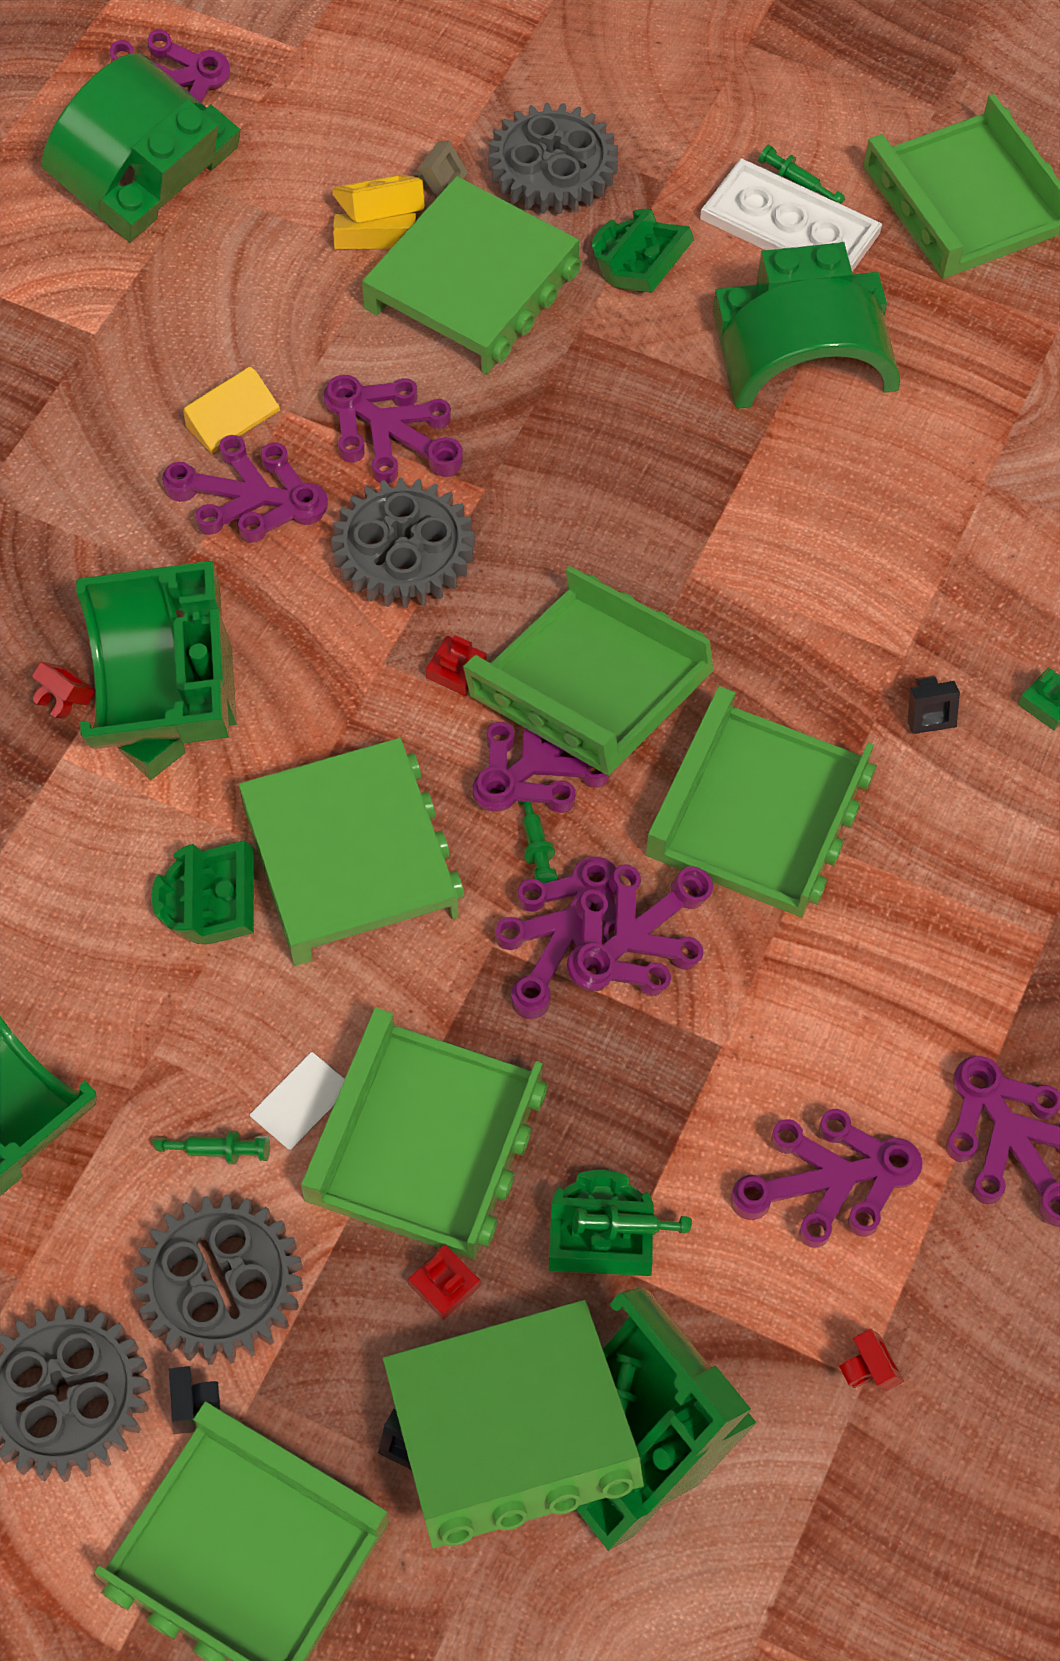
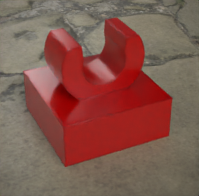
M447 635L425 669L426 678L466 696L469 688L463 666L474 655L487 661V653L472 647V642L462 637Z
M41 661L32 675L35 680L43 685L35 692L33 702L37 705L47 706L51 697L55 696L56 705L50 714L55 718H66L72 710V703L87 706L96 692L93 687L61 665Z
M445 1244L408 1278V1285L444 1321L481 1286V1280Z
M869 1329L853 1338L861 1355L839 1365L849 1386L852 1385L853 1388H856L874 1379L878 1387L888 1391L904 1382L880 1334L873 1329Z

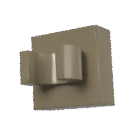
M449 140L438 141L428 156L423 159V163L418 168L420 171H415L413 176L422 180L423 188L430 187L437 198L456 176L464 179L468 171Z

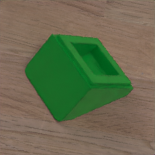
M181 738L124 745L120 748V751L149 780L154 779L186 753Z

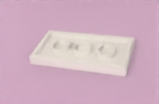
M740 158L701 209L700 220L764 250L844 242L852 272L879 236L882 223L742 158Z

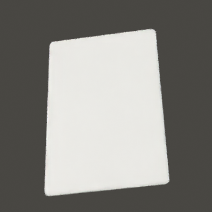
M311 1052L250 1114V1117L288 1150H291L334 1106L345 1079Z

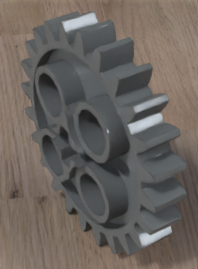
M545 103L543 111L538 112L535 107L530 105L529 115L525 116L521 112L515 111L514 122L504 119L502 120V130H494V141H489L488 168L492 171V182L499 183V192L501 194L511 192L512 203L518 202L523 198L525 199L526 210H529L536 203L540 204V211L545 214L549 206H554L556 212L562 214L563 205H569L572 210L578 211V201L582 200L591 206L593 205V194L600 197L605 195V186H612L613 176L617 174L618 145H614V134L606 133L607 124L605 122L595 125L594 113L584 118L581 117V107H577L572 113L566 112L565 103H562L557 111H552L549 103Z
M399 478L396 488H390L388 483L382 480L380 485L381 491L377 493L368 486L364 487V500L352 495L350 497L351 509L340 508V521L333 523L334 537H331L335 567L341 568L343 581L352 580L353 592L357 593L367 588V597L370 602L376 599L379 594L384 595L386 607L391 605L394 598H400L403 607L408 608L410 597H416L423 606L426 605L427 593L431 592L435 597L441 599L443 598L442 585L456 589L457 576H467V563L473 562V547H475L471 517H465L463 503L453 505V494L451 492L438 497L437 484H433L425 491L422 490L421 479H417L412 488L406 487L403 478ZM431 540H439L438 542H429ZM401 567H410L409 569H404V570H403V569H398V568H401Z
M229 1195L224 1196L220 1208H213L209 1197L205 1196L202 1201V1211L196 1213L186 1202L183 1204L185 1218L178 1221L168 1213L164 1216L169 1228L166 1233L151 1229L149 1233L156 1244L155 1248L140 1247L139 1253L141 1258L149 1265L134 1268L136 1279L146 1283L134 1289L137 1301L148 1302L139 1309L143 1321L156 1319L149 1328L154 1338L168 1333L165 1345L170 1352L177 1349L182 1343H185L184 1355L189 1361L196 1356L199 1349L204 1350L208 1365L213 1364L218 1351H225L226 1357L231 1364L235 1362L236 1348L241 1346L253 1357L256 1355L253 1341L258 1337L269 1345L274 1343L269 1329L272 1325L283 1329L288 1328V1321L282 1310H298L297 1299L288 1293L303 1289L302 1278L292 1275V1273L303 1268L300 1257L289 1256L297 1249L294 1237L281 1239L286 1232L285 1224L282 1220L268 1226L271 1215L267 1207L253 1216L250 1199L246 1198L239 1209L236 1210L233 1209ZM240 1237L245 1240L244 1246L237 1253L226 1254L219 1250L221 1244L228 1238ZM200 1240L208 1242L219 1270L226 1279L230 1294L240 1312V1316L236 1319L230 1317L219 1289L212 1279L205 1258L198 1247ZM193 1259L198 1262L194 1272L187 1276H176L172 1273L174 1266L181 1260ZM258 1281L266 1285L265 1291L258 1298L245 1299L240 1296L241 1289L249 1282ZM208 1303L218 1307L217 1314L210 1321L197 1322L192 1319L194 1311L200 1305Z
M58 1306L54 1320L48 1322L44 1314L38 1310L35 1315V1327L29 1329L25 1323L18 1320L16 1321V1328L19 1337L13 1340L8 1336L0 1335V1342L5 1349L3 1354L0 1355V1445L4 1443L0 1450V1458L4 1463H8L19 1455L16 1468L23 1475L34 1464H37V1476L41 1481H46L52 1468L55 1467L64 1482H68L72 1466L78 1465L83 1474L88 1477L91 1476L90 1460L97 1457L101 1463L108 1467L111 1465L107 1450L111 1446L125 1452L128 1450L121 1435L124 1430L139 1433L141 1428L132 1417V1414L148 1412L149 1408L146 1401L136 1397V1395L151 1390L150 1384L146 1378L135 1377L145 1371L147 1365L143 1357L131 1358L139 1349L134 1338L120 1343L125 1335V1330L120 1323L106 1331L108 1319L104 1313L100 1312L89 1323L88 1313L84 1307L80 1306L74 1318L68 1319L63 1306ZM88 1349L94 1352L92 1361L84 1368L73 1369L69 1367L70 1358L77 1351ZM34 1367L42 1369L43 1373L37 1384L27 1388L18 1386L19 1378L24 1371ZM102 1374L108 1375V1379L105 1382H94ZM67 1384L69 1386L67 1390L68 1399L59 1402L56 1398L59 1396L58 1387ZM101 1397L109 1401L107 1410L98 1418L89 1419L83 1416L85 1406L94 1398ZM25 1402L31 1403L24 1411L19 1412L17 1410L20 1404ZM46 1416L57 1418L56 1427L51 1434L41 1438L32 1436L33 1427L39 1419Z

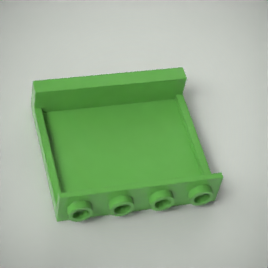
M994 94L988 95L984 114L893 147L883 134L868 139L863 168L942 279L1060 235V181L1055 176L1051 165L1045 162L1034 148L1030 137L1021 131L1013 120L1010 111L1003 107Z
M456 176L362 280L364 309L378 316L389 305L481 355L482 373L487 375L497 363H503L506 360L512 345L520 335L525 336L529 333L534 325L535 318L543 308L548 309L552 306L558 291L566 281L571 282L577 276L581 267L579 239Z
M569 566L565 570L569 589L492 663L474 655L463 667L471 697L609 776L714 671L710 640L700 631L690 630L671 620L664 612L654 611L637 602L631 595L625 592L620 593L601 583L595 576L591 574L586 575Z
M718 686L649 831L646 856L680 870L686 867L701 868L710 876L715 884L803 918L809 902L818 905L828 881V878L821 876L826 863L835 866L845 841L838 838L842 826L851 828L861 804V802L854 800L858 789L867 791L877 767L876 764L869 762L874 745L867 743L862 756L735 708L733 705L736 692Z
M401 738L239 783L243 808L294 966L313 961L311 948L444 908H448L452 919L459 917L458 899L464 898L463 886L456 870L449 872L445 859L450 857L445 835L442 830L434 832L430 819L435 818V810L428 791L420 793L416 780L421 779L417 758L414 752L406 754Z
M375 1007L302 1181L301 1187L304 1201L437 1248H441L446 1244L453 1253L475 1260L480 1245L489 1247L493 1239L498 1218L493 1217L492 1213L497 1200L506 1201L511 1191L515 1172L510 1171L509 1168L515 1154L523 1156L527 1148L532 1127L527 1126L526 1123L531 1109L540 1111L548 1089V1083L542 1081L543 1063L535 1061L534 1067L530 1071L395 1026L393 1013Z
M586 1300L383 1357L432 1549L444 1545L458 1546L478 1535L498 1529L512 1530L532 1519L549 1514H566L572 1512L580 1505L603 1498H620L634 1489L644 1487L640 1456Z
M205 1401L193 1419L197 1427L114 1557L106 1569L99 1565L94 1573L105 1584L101 1594L127 1611L133 1603L151 1613L146 1622L165 1636L174 1640L178 1632H181L197 1642L192 1651L205 1661H307L389 1524L388 1512Z

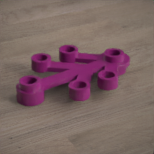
M154 30L149 34L148 50L152 56L156 58L167 57L185 66V68L173 71L158 63L155 64L181 86L193 83L189 93L201 103L209 90H216L227 82L230 76V64L227 58L220 52L205 50L196 54L172 43L170 35L164 30ZM124 40L114 42L110 47L111 62L119 58L116 54L120 51L127 52L128 54L134 53L133 46ZM156 41L166 43L163 47H156L153 44ZM215 66L217 68L215 70L209 71L206 70L204 67Z
M338 375L329 381L324 390V403L329 411L339 415L342 437L339 439L338 445L340 457L344 461L357 462L365 454L364 440L357 434L356 415H358L371 425L375 458L372 461V472L377 482L381 483L382 480H385L387 483H391L398 477V462L392 456L390 436L427 458L431 470L441 477H450L462 467L463 451L462 446L457 440L442 437L432 441L405 424L426 421L433 428L446 427L451 420V408L445 400L433 399L426 404L414 405L417 401V385L414 381L407 378L398 379L394 383L362 386L351 375ZM401 391L410 392L408 395H401L399 393ZM393 400L394 404L398 407L379 408L371 402ZM439 411L443 412L444 414L440 416H435L432 413ZM350 445H355L358 447L354 450L346 449V447ZM383 466H388L392 468L389 471L379 470V468Z
M237 435L224 437L220 441L219 448L222 460L232 465L242 481L196 473L192 466L185 462L170 464L162 476L165 493L174 501H188L198 492L235 498L220 507L206 504L197 510L196 520L198 529L207 535L218 533L223 528V525L240 517L238 526L241 538L247 542L254 543L262 540L267 532L291 520L302 525L314 524L323 517L328 508L326 492L316 484L303 483L288 463L287 449L284 445L276 442L269 443L263 447L261 451L262 464L267 471L275 472L285 489L270 487L248 458L245 441ZM230 448H238V449H239V450L236 451V452H228V451H227V450L230 449ZM273 455L281 456L277 460L268 459ZM304 500H311L310 502H306V503L301 502V501H304ZM265 504L278 506L263 516L259 513L251 512ZM207 517L216 518V520L212 522L203 521ZM249 525L259 526L255 530L246 529V527Z
M496 722L490 725L487 730V746L490 749L489 766L474 780L473 797L480 807L488 811H503L510 808L516 801L548 803V806L553 811L564 813L571 810L575 804V788L567 781H556L551 785L525 783L524 781L534 774L582 777L587 785L601 787L607 783L609 776L604 773L597 775L590 773L588 770L594 767L578 758L558 757L565 752L563 749L549 741L542 744V737L524 728L522 759L507 769V752L514 746V729L508 723ZM502 734L508 738L504 741H498L493 737ZM492 789H499L503 791L499 794L489 793V791ZM564 793L569 797L565 800H558L554 798V795Z
M602 857L586 858L576 865L572 876L544 884L537 879L523 881L518 888V903L521 908L529 912L542 909L546 902L571 896L575 897L568 909L523 922L514 917H506L498 922L496 926V941L500 947L506 950H515L523 942L553 934L531 975L520 978L512 988L511 1003L514 1011L519 1016L526 1019H535L547 1012L550 1005V988L548 984L572 941L575 948L582 945L583 920L577 915L575 906L585 891L595 889L606 896L608 909L602 916V923L604 925L603 943L605 944L611 939L609 933L615 930V901L613 899L614 893L609 887V877L616 870V866L609 860ZM589 874H600L604 879L600 882H593L587 876ZM533 890L537 891L541 896L536 900H528L524 897V894ZM589 900L585 901L589 909L595 904ZM506 929H515L519 935L508 939L502 935V932ZM583 963L588 971L595 969L590 963ZM527 988H535L540 994L536 998L531 999L525 997L522 992Z
M624 864L618 866L609 877V887L616 895L615 936L603 945L602 916L608 909V900L598 890L591 889L585 891L575 906L577 915L583 920L582 945L577 946L570 953L567 960V971L572 981L580 988L589 991L601 990L610 981L639 985L640 989L650 996L661 994L671 982V974L663 964L651 963L644 967L616 960L626 952L672 959L673 963L680 969L689 970L693 968L703 957V947L698 940L692 937H684L679 940L649 934L682 908L695 909L700 907L710 897L713 890L710 876L698 867L684 868L672 881L671 892L635 920L636 889L641 883V876L638 870L631 865ZM619 876L627 877L631 886L623 885L619 880ZM683 887L691 889L694 897L689 895ZM585 901L594 902L598 907V911H591L586 906ZM681 948L689 949L693 959L686 958L682 954ZM583 963H590L591 965H593L596 970V974L590 973L584 967ZM648 973L658 976L661 985L653 984L649 980Z
M973 1056L963 1060L957 1066L953 1077L955 1090L963 1098L957 1127L950 1134L946 1143L948 1155L958 1162L969 1161L974 1156L979 1145L975 1130L983 1106L994 1126L983 1171L973 1183L972 1191L975 1198L983 1204H994L1000 1200L1006 1187L1003 1174L1010 1148L1041 1197L1039 1201L1041 1216L1049 1224L1060 1227V1215L1056 1214L1050 1206L1051 1202H1060V1182H1056L1031 1141L1055 1147L1060 1154V1127L1014 1114L1003 1100L1004 1098L1028 1104L1031 1112L1036 1117L1051 1119L1060 1109V1092L1052 1086L1036 1087L1005 1078L998 1065L987 1057ZM974 1076L982 1078L986 1087L977 1088L973 1086L969 1078ZM1045 1096L1050 1098L1054 1107H1042L1038 1102V1097ZM954 1140H966L970 1144L971 1149L968 1151L957 1149ZM981 1182H993L997 1187V1192L994 1194L986 1193L981 1187Z
M830 1109L823 1114L819 1125L821 1136L831 1143L842 1142L867 1159L849 1162L803 1136V1130L796 1121L784 1119L779 1121L773 1129L771 1141L774 1148L781 1153H792L817 1167L818 1170L765 1181L762 1177L756 1175L744 1176L733 1187L731 1206L734 1212L741 1218L757 1220L768 1212L771 1202L827 1190L815 1212L803 1219L799 1230L800 1238L804 1244L812 1248H818L825 1245L829 1240L832 1232L831 1224L855 1183L876 1179L865 1201L854 1205L848 1217L849 1228L854 1234L862 1237L870 1236L878 1228L881 1220L880 1212L893 1189L907 1187L913 1184L919 1177L922 1170V1157L919 1150L907 1140L890 1138L880 1142L851 1125L849 1115L840 1109ZM829 1120H837L842 1123L844 1130L833 1132L827 1127L826 1123ZM783 1130L791 1131L795 1135L796 1140L791 1143L783 1142L779 1138L778 1133ZM892 1155L903 1157L906 1161V1166L902 1168L894 1167L890 1163L889 1157ZM754 1187L761 1192L762 1197L759 1200L752 1201L746 1198L743 1191L746 1188ZM860 1212L867 1213L872 1217L873 1224L870 1226L860 1225L855 1215ZM812 1223L819 1224L824 1229V1235L813 1237L808 1233L806 1227Z

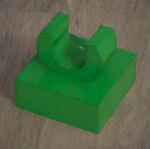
M1048 667L1021 695L1018 705L1053 731L1060 725V675Z

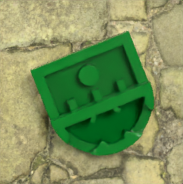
M638 209L633 211V219L617 224L612 219L603 225L593 238L592 248L599 270L610 285L622 289L652 293L694 241L690 226L656 222L652 209Z
M245 840L202 851L194 844L187 845L173 854L176 861L169 867L164 876L157 874L151 893L153 911L159 920L180 937L196 944H213L254 933V848Z
M610 1170L581 1172L577 1175L575 1183L567 1186L565 1189L558 1187L552 1199L548 1271L651 1276L653 1235L617 1233L614 1240H606L603 1230L584 1229L582 1234H575L572 1225L575 1208H583L587 1210L588 1214L604 1215L607 1205H614L617 1207L618 1213L654 1215V1205L648 1192L642 1194L631 1186L630 1178L627 1175Z

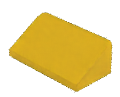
M403 174L335 186L332 189L333 196L350 218L358 223L421 211L425 207L422 180L418 177Z
M406 213L361 223L353 221L348 214H335L333 223L334 248L391 249L416 222V213Z
M248 367L187 405L183 413L186 428L213 454L220 449L219 444L224 437L228 435H243L279 412L280 407L258 373L252 367Z

